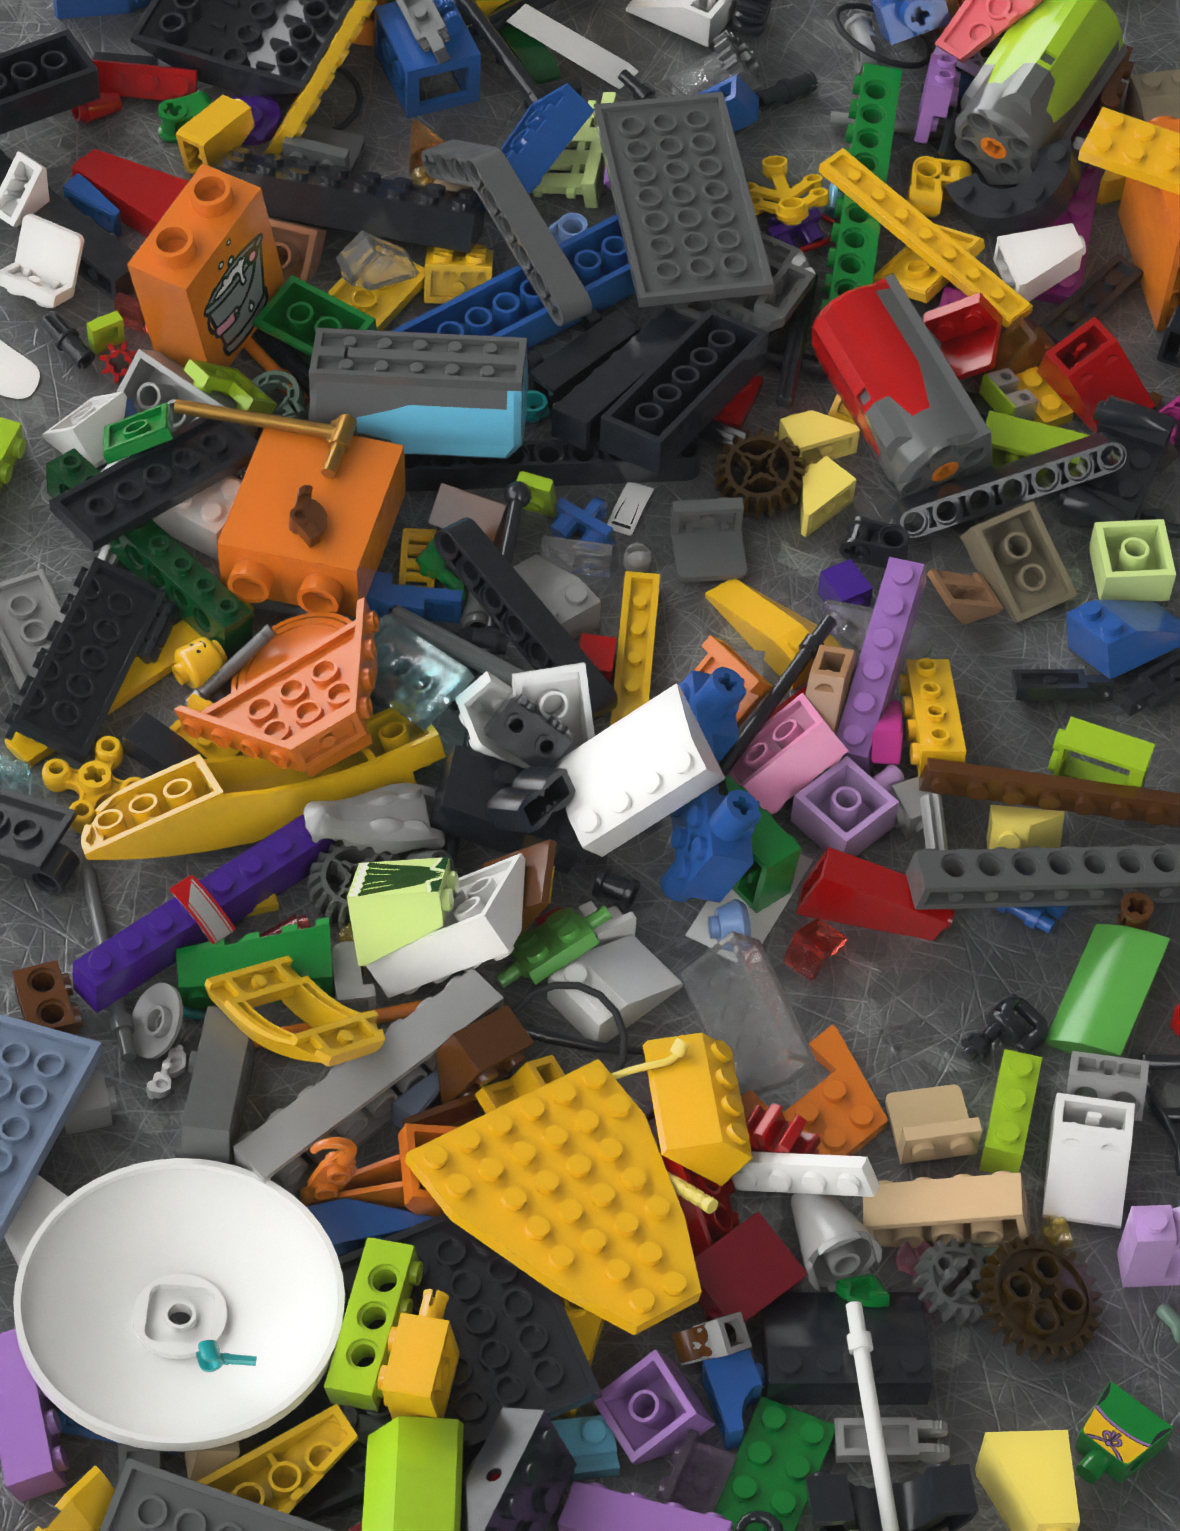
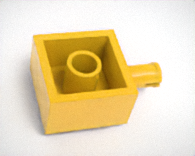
M433 1289L424 1290L419 1315L401 1313L398 1326H392L390 1330L388 1351H391L388 1365H382L380 1368L378 1389L383 1393L384 1405L388 1407L392 1420L398 1416L444 1418L460 1352L450 1321L443 1320L449 1296L442 1291L436 1290L434 1298L432 1297Z

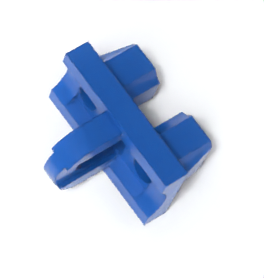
M561 497L556 504L558 515L550 526L553 536L563 542H567L575 531L579 532L583 536L577 542V547L581 553L591 559L602 551L603 548L611 551L616 545V541L612 539L613 528L602 522L608 510L607 502L602 498L595 497L583 510Z

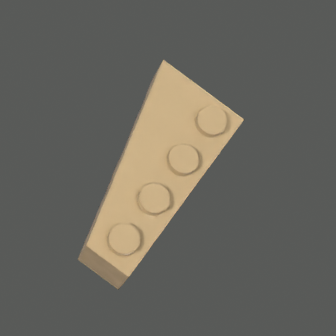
M998 1171L992 1175L981 1176L959 1174L953 1178L944 1179L920 1177L906 1182L882 1180L878 1181L880 1187L874 1197H863V1225L877 1238L880 1246L921 1248L924 1245V1241H932L936 1244L939 1240H942L946 1245L952 1238H956L958 1245L970 1242L979 1243L983 1248H997L999 1244L1009 1243L1016 1236H1019L1023 1241L1031 1234L1030 1210L1021 1172Z

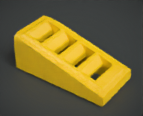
M404 528L402 530L399 585H406V582L427 583V586L418 587L434 588L435 578L432 580L429 577H423L420 572H409L407 570L421 571L420 566L415 561L417 558L408 557H418L434 538L437 530Z

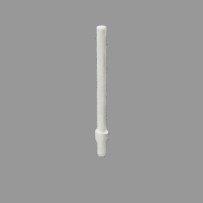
M858 1301L846 1304L850 1334L847 1335L849 1353L854 1355L882 1531H899L870 1352L873 1351L871 1332L866 1331L862 1303Z

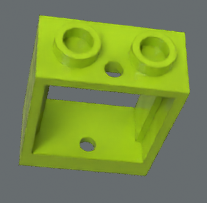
M1071 716L1066 730L1058 729L1052 747L1054 751L1047 770L1052 771L1055 776L1143 788L1155 744ZM1073 751L1130 770L1129 776L1071 757V752Z

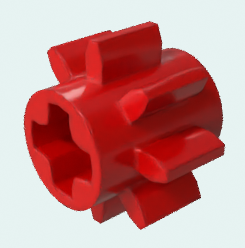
M127 340L121 344L120 348H116L112 342L109 343L108 349L111 353L99 356L100 360L106 361L107 366L101 373L107 374L110 372L113 374L114 383H117L120 377L126 374L138 349L134 351L127 349ZM120 353L124 354V360L129 362V365L124 366L122 370L117 369V363L112 361V358L118 357Z

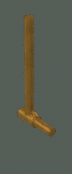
M176 399L174 403V413L325 438L330 449L321 473L326 478L335 477L342 455L347 452L357 426V420L349 414H342L339 418L332 420L330 424L180 399Z

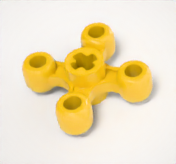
M104 736L100 738L94 747L95 761L85 763L80 769L70 767L65 760L60 758L51 759L43 766L42 779L48 790L59 793L66 789H71L80 795L79 800L72 803L69 809L76 810L77 817L70 828L78 834H82L85 825H91L96 818L95 809L107 798L119 790L142 780L139 777L120 780L112 774L113 769L119 767L124 758L122 743L116 737Z

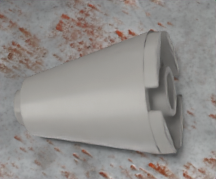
M793 1194L790 1203L805 1271L808 1273L806 1277L814 1289L820 1291L819 1287H827L830 1292H836L837 1280L869 1274V1268L875 1260L879 1265L882 1259V1248L877 1238L835 1195Z

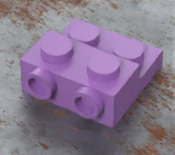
M931 54L918 109L915 142L927 144L929 132L936 133L939 117L946 118L949 106H956L961 72L955 71L957 58L953 55Z

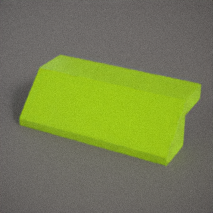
M398 1416L368 1435L362 1531H460L464 1424L458 1419Z

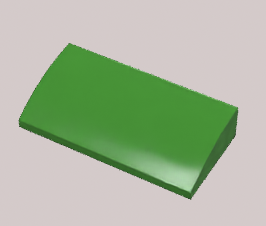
M1096 924L1044 1044L1072 1054V1051L1122 1057L1163 962L1170 938L1133 927Z

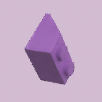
M657 1349L601 1391L602 1397L594 1400L595 1405L634 1465L682 1450L715 1425L676 1362Z

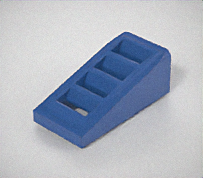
M77 173L63 186L64 198L70 200L75 208L83 214L91 216L107 232L114 233L118 238L122 235L120 210L85 177Z

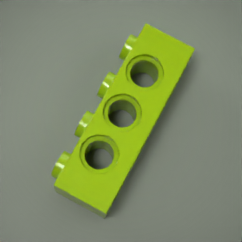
M367 1237L324 1384V1389L330 1403L378 1412L381 1399L384 1398L382 1391L378 1389V1376L381 1366L388 1365L391 1351H388L389 1333L392 1326H398L401 1313L412 1314L413 1300L410 1299L413 1286H419L423 1275V1262L419 1261L414 1245ZM386 1283L396 1284L390 1291H378ZM375 1320L385 1321L384 1325L378 1329H368V1326ZM363 1358H375L373 1363L367 1367L357 1366L358 1362Z

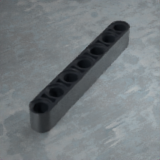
M1106 432L1096 433L904 497L896 501L892 506L891 519L894 524L901 525L907 529L910 538L921 537L1115 472L1125 464L1127 452L1125 447L1111 434ZM1108 446H1112L1111 453L1101 458L1102 451ZM1080 457L1076 467L1068 469L1070 461ZM1047 468L1046 475L1041 479L1035 480L1038 471ZM1014 479L1013 486L1003 491L1002 488L1005 482ZM982 490L981 496L977 500L970 502L973 492ZM944 501H949L947 509L937 513L938 506ZM916 512V517L912 522L904 523V519L909 513Z
M468 517L462 518L435 533L434 545L439 555L535 670L584 662L586 664L593 721L617 707L618 697L613 686L473 519Z

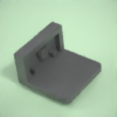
M306 123L307 127L301 137L294 136L290 138L286 136L282 143L284 160L297 162V160L301 159L316 162V166L329 168V166L338 165L344 166L349 169V172H352L364 148L365 139L361 135Z
M742 497L672 501L670 533L676 574L679 581L744 579L747 576V563L741 532L744 511Z

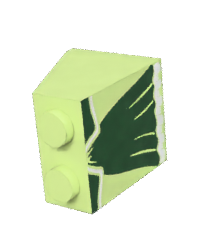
M449 857L359 863L347 896L358 966H366L444 926L448 911H453V894H458L459 891L457 871H451Z

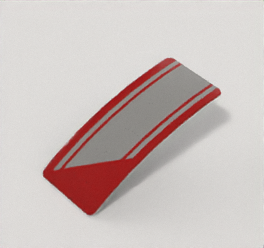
M189 875L169 889L194 918L211 944L217 943L235 931V927L226 913L194 875Z

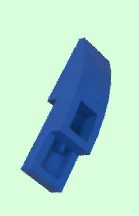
M377 571L369 588L366 601L371 611L375 610L378 617L388 619V615L392 612L393 608L401 606L428 621L460 624L463 591L448 588L439 589L413 585L393 584V573Z

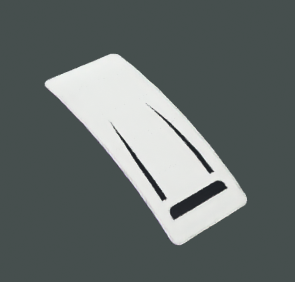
M627 482L607 525L611 526L613 531L631 536L654 489L638 483Z

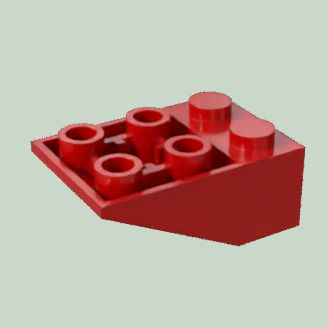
M1095 316L1044 354L1037 373L1095 434L1099 422L1094 419L1097 405L1100 400L1106 401L1109 395L1132 401L1151 409L1155 407L1153 400L1118 340Z

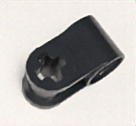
M856 516L849 519L847 538L841 542L839 548L843 558L846 560L851 559L854 563H864L884 569L887 567L889 557L907 560L909 533L903 526L871 520L864 516ZM862 526L863 528H862V531H861V533H860V532H859V527Z

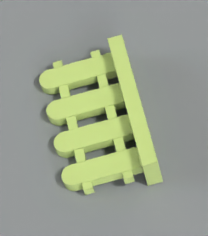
M603 92L601 104L618 102L616 92ZM588 100V104L594 109V104H597L595 100ZM592 113L566 146L577 149L562 151L544 174L540 184L530 192L533 193L534 197L542 198L543 193L566 194L567 198L575 199L576 195H583L585 208H598L604 185L605 161ZM549 170L571 171V173H548V172H549Z

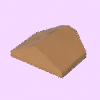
M931 568L927 573L947 608L962 625L998 614L1003 609L1000 601L981 573L975 572L971 576L951 571H940Z

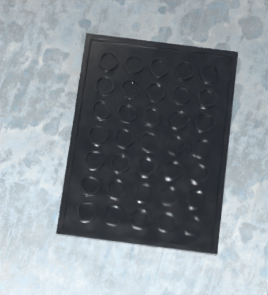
M445 1213L381 1239L414 1245L419 1261L423 1262L421 1282L419 1286H413L410 1299L413 1300V1315H419L424 1290L433 1289L432 1297L434 1298L436 1290L442 1291L449 1296L443 1320L450 1321L460 1356L444 1418L458 1419L464 1424L463 1456L482 1449L503 1407L545 1410L548 1417L552 1419L602 1397L600 1387L559 1295L549 1290L452 1222ZM364 1247L338 1257L345 1289L344 1316ZM386 1283L378 1291H390L396 1284ZM375 1320L368 1326V1329H378L384 1325L385 1321ZM363 1358L358 1362L357 1366L367 1367L373 1363L375 1358ZM329 1367L315 1389L300 1405L278 1422L258 1432L262 1445L335 1405L330 1403L324 1389ZM384 1398L381 1399L378 1412L338 1404L358 1435V1440L291 1510L290 1515L310 1522L364 1499L368 1435L392 1420L388 1407L384 1405Z

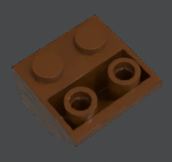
M508 1005L453 1033L437 1050L436 1058L441 1101L443 1104L469 1094L475 1095L483 1086L509 1079L507 1072L516 1069L525 1062L526 1057L524 1053L535 1042Z

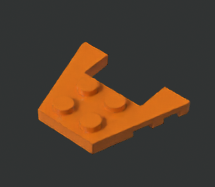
M832 1024L808 1043L807 1052L828 1070L831 1075L784 1111L783 1115L785 1120L789 1122L793 1121L796 1114L807 1120L803 1132L817 1133L821 1139L817 1147L819 1150L818 1155L853 1156L887 1128L888 1118L837 1027ZM751 1090L741 1097L745 1121L756 1105H761L762 1109L766 1112L769 1108Z

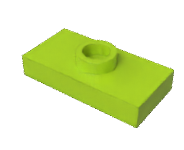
M524 471L519 472L516 481L526 483L532 493L529 504L522 509L554 518L557 512V499L552 479Z

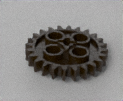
M1030 1234L1023 1241L1019 1236H1016L1009 1243L1004 1242L985 1260L987 1265L979 1272L984 1279L977 1284L976 1288L986 1293L977 1302L979 1305L989 1307V1311L982 1318L983 1320L995 1321L996 1325L992 1328L991 1333L1003 1332L1005 1334L1002 1345L1005 1347L1014 1342L1017 1344V1356L1029 1350L1032 1362H1035L1043 1355L1046 1363L1050 1364L1057 1357L1062 1362L1072 1354L1075 1356L1085 1348L1086 1344L1094 1339L1092 1333L1101 1325L1095 1318L1103 1312V1309L1093 1304L1102 1295L1090 1289V1286L1097 1280L1095 1277L1085 1278L1083 1272L1088 1267L1087 1263L1077 1266L1074 1263L1077 1253L1073 1251L1068 1256L1063 1254L1062 1242L1051 1248L1047 1236L1038 1243L1033 1234Z

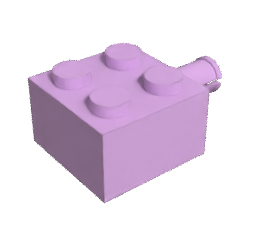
M846 756L794 795L790 821L825 852L831 847L857 856L895 827L899 801L890 794L891 786L905 780L904 775L897 766L889 764L872 778Z

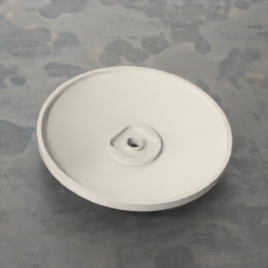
M192 1158L160 1159L133 1164L96 1178L71 1194L47 1216L29 1242L19 1265L13 1301L15 1331L25 1364L37 1385L64 1414L81 1426L115 1442L137 1448L157 1451L204 1450L227 1445L267 1429L288 1415L315 1389L326 1373L334 1354L344 1319L345 1289L339 1259L329 1236L309 1209L287 1190L271 1180L264 1183L252 1171L219 1161ZM176 1312H184L190 1315L191 1319L185 1324L178 1325L172 1323L169 1317ZM204 1340H216L221 1353L257 1356L256 1366L229 1364L222 1365L221 1368L214 1372H204L200 1368L196 1357V1352L199 1351L198 1344Z

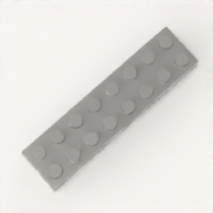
M474 968L463 976H455L447 983L444 990L433 998L427 997L417 1006L416 1010L404 1020L398 1019L393 1022L384 1034L386 1039L384 1044L377 1052L347 1061L345 1064L341 1063L334 1066L325 1079L315 1086L311 1085L303 1089L294 1102L284 1109L279 1108L267 1118L266 1123L254 1132L248 1131L237 1140L235 1146H233L234 1165L254 1172L264 1183L268 1180L275 1182L295 1196L303 1187L308 1186V1179L320 1162L325 1159L326 1154L340 1151L339 1149H324L316 1154H312L310 1148L316 1142L330 1137H345L352 1140L358 1148L392 1122L391 1104L438 1068L436 1052L453 1033L503 1008L504 997Z

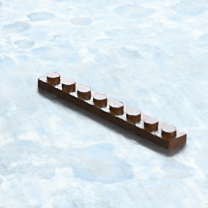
M927 758L919 777V791L940 795L962 796L973 800L998 801L1008 805L1019 804L1040 807L1046 810L1055 809L1076 812L1080 815L1112 817L1116 820L1141 821L1151 825L1162 824L1180 827V793L934 758Z

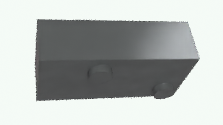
M207 1007L198 1051L191 1050L188 1073L192 1074V1079L181 1124V1136H178L175 1158L204 1159L233 1165V1146H235L239 1139L254 1067V1041L245 1035L219 1007Z

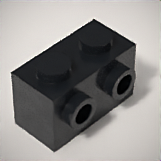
M509 692L483 728L485 735L529 766L554 767L572 742L570 735L566 733L569 727L553 715L547 719L536 711L539 706L524 694H520L517 698Z

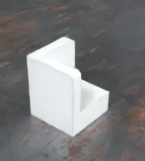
M589 901L578 907V916L586 917L596 911L597 908L592 901ZM616 906L608 908L607 910L611 914L612 919L594 929V934L599 944L593 948L631 934L635 936L637 918L631 911L623 915Z

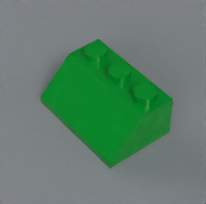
M293 275L289 277L252 322L254 327L311 357L317 328L377 331L375 318Z

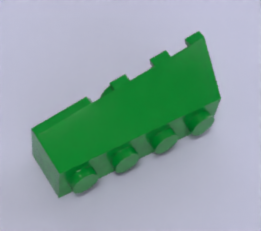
M329 917L316 919V926L300 930L297 924L283 926L282 933L263 937L259 932L244 934L245 937L233 944H229L225 939H221L215 944L206 942L177 948L178 991L183 1006L192 1009L216 1006L209 998L204 985L207 978L288 955L293 960L290 966L300 977L309 976L325 993L333 997ZM278 1000V1001L271 1002V1003L276 1004V1003H281L282 1001H281V1000Z

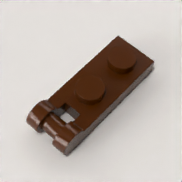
M1126 45L1128 49L1126 55L1106 83L1094 122L1102 107L1117 111L1127 83L1122 82V79L1129 80L1135 63L1129 61L1133 47Z

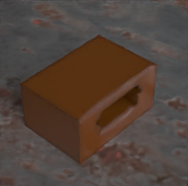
M1152 391L1150 397L1155 404L1153 410H1157L1162 402L1163 395Z

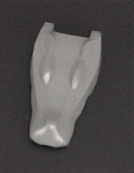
M412 783L390 784L343 800L312 801L305 806L303 812L305 828L310 833L314 843H318L319 840L324 838H330L334 841L343 840L346 847L353 845L359 851L372 847L377 854L384 851L397 854L419 848L439 849L445 845L443 832L430 827L427 806L434 804L435 790L423 785Z

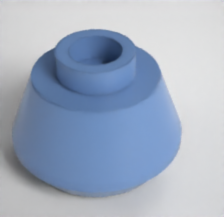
M734 899L716 908L714 916L708 917L709 936L711 939H716L719 946L742 951L750 944L751 928L746 904L738 899Z

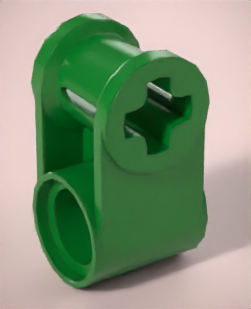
M198 91L191 95L163 101L158 107V115L161 118V124L158 127L159 138L167 143H178L175 129L179 130V128L213 103L210 96L206 92Z

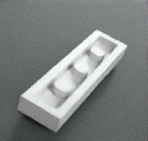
M752 1152L753 1158L731 1177L736 1190L874 1197L880 1187L868 1157Z

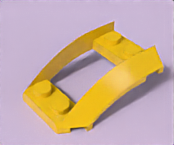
M289 955L207 978L204 984L209 998L245 1035L262 1047L285 1057L322 1063L327 1067H332L375 1053L386 1040L383 1028L378 1030L376 1019L379 1014L375 1010L360 1013L342 1005L325 993L309 976L300 977L290 966L293 960ZM281 1000L297 1017L311 1026L312 1029L296 1034L274 1025L253 1008Z

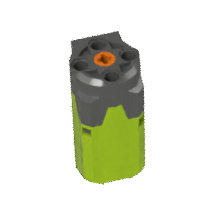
M1105 0L1042 1L1008 28L978 72L960 102L962 111L955 121L954 131L957 137L955 147L961 155L969 158L979 167L988 185L1023 183L1033 174L1039 161L1038 149L1065 138H1071L1128 51L1122 39V30L1118 17Z

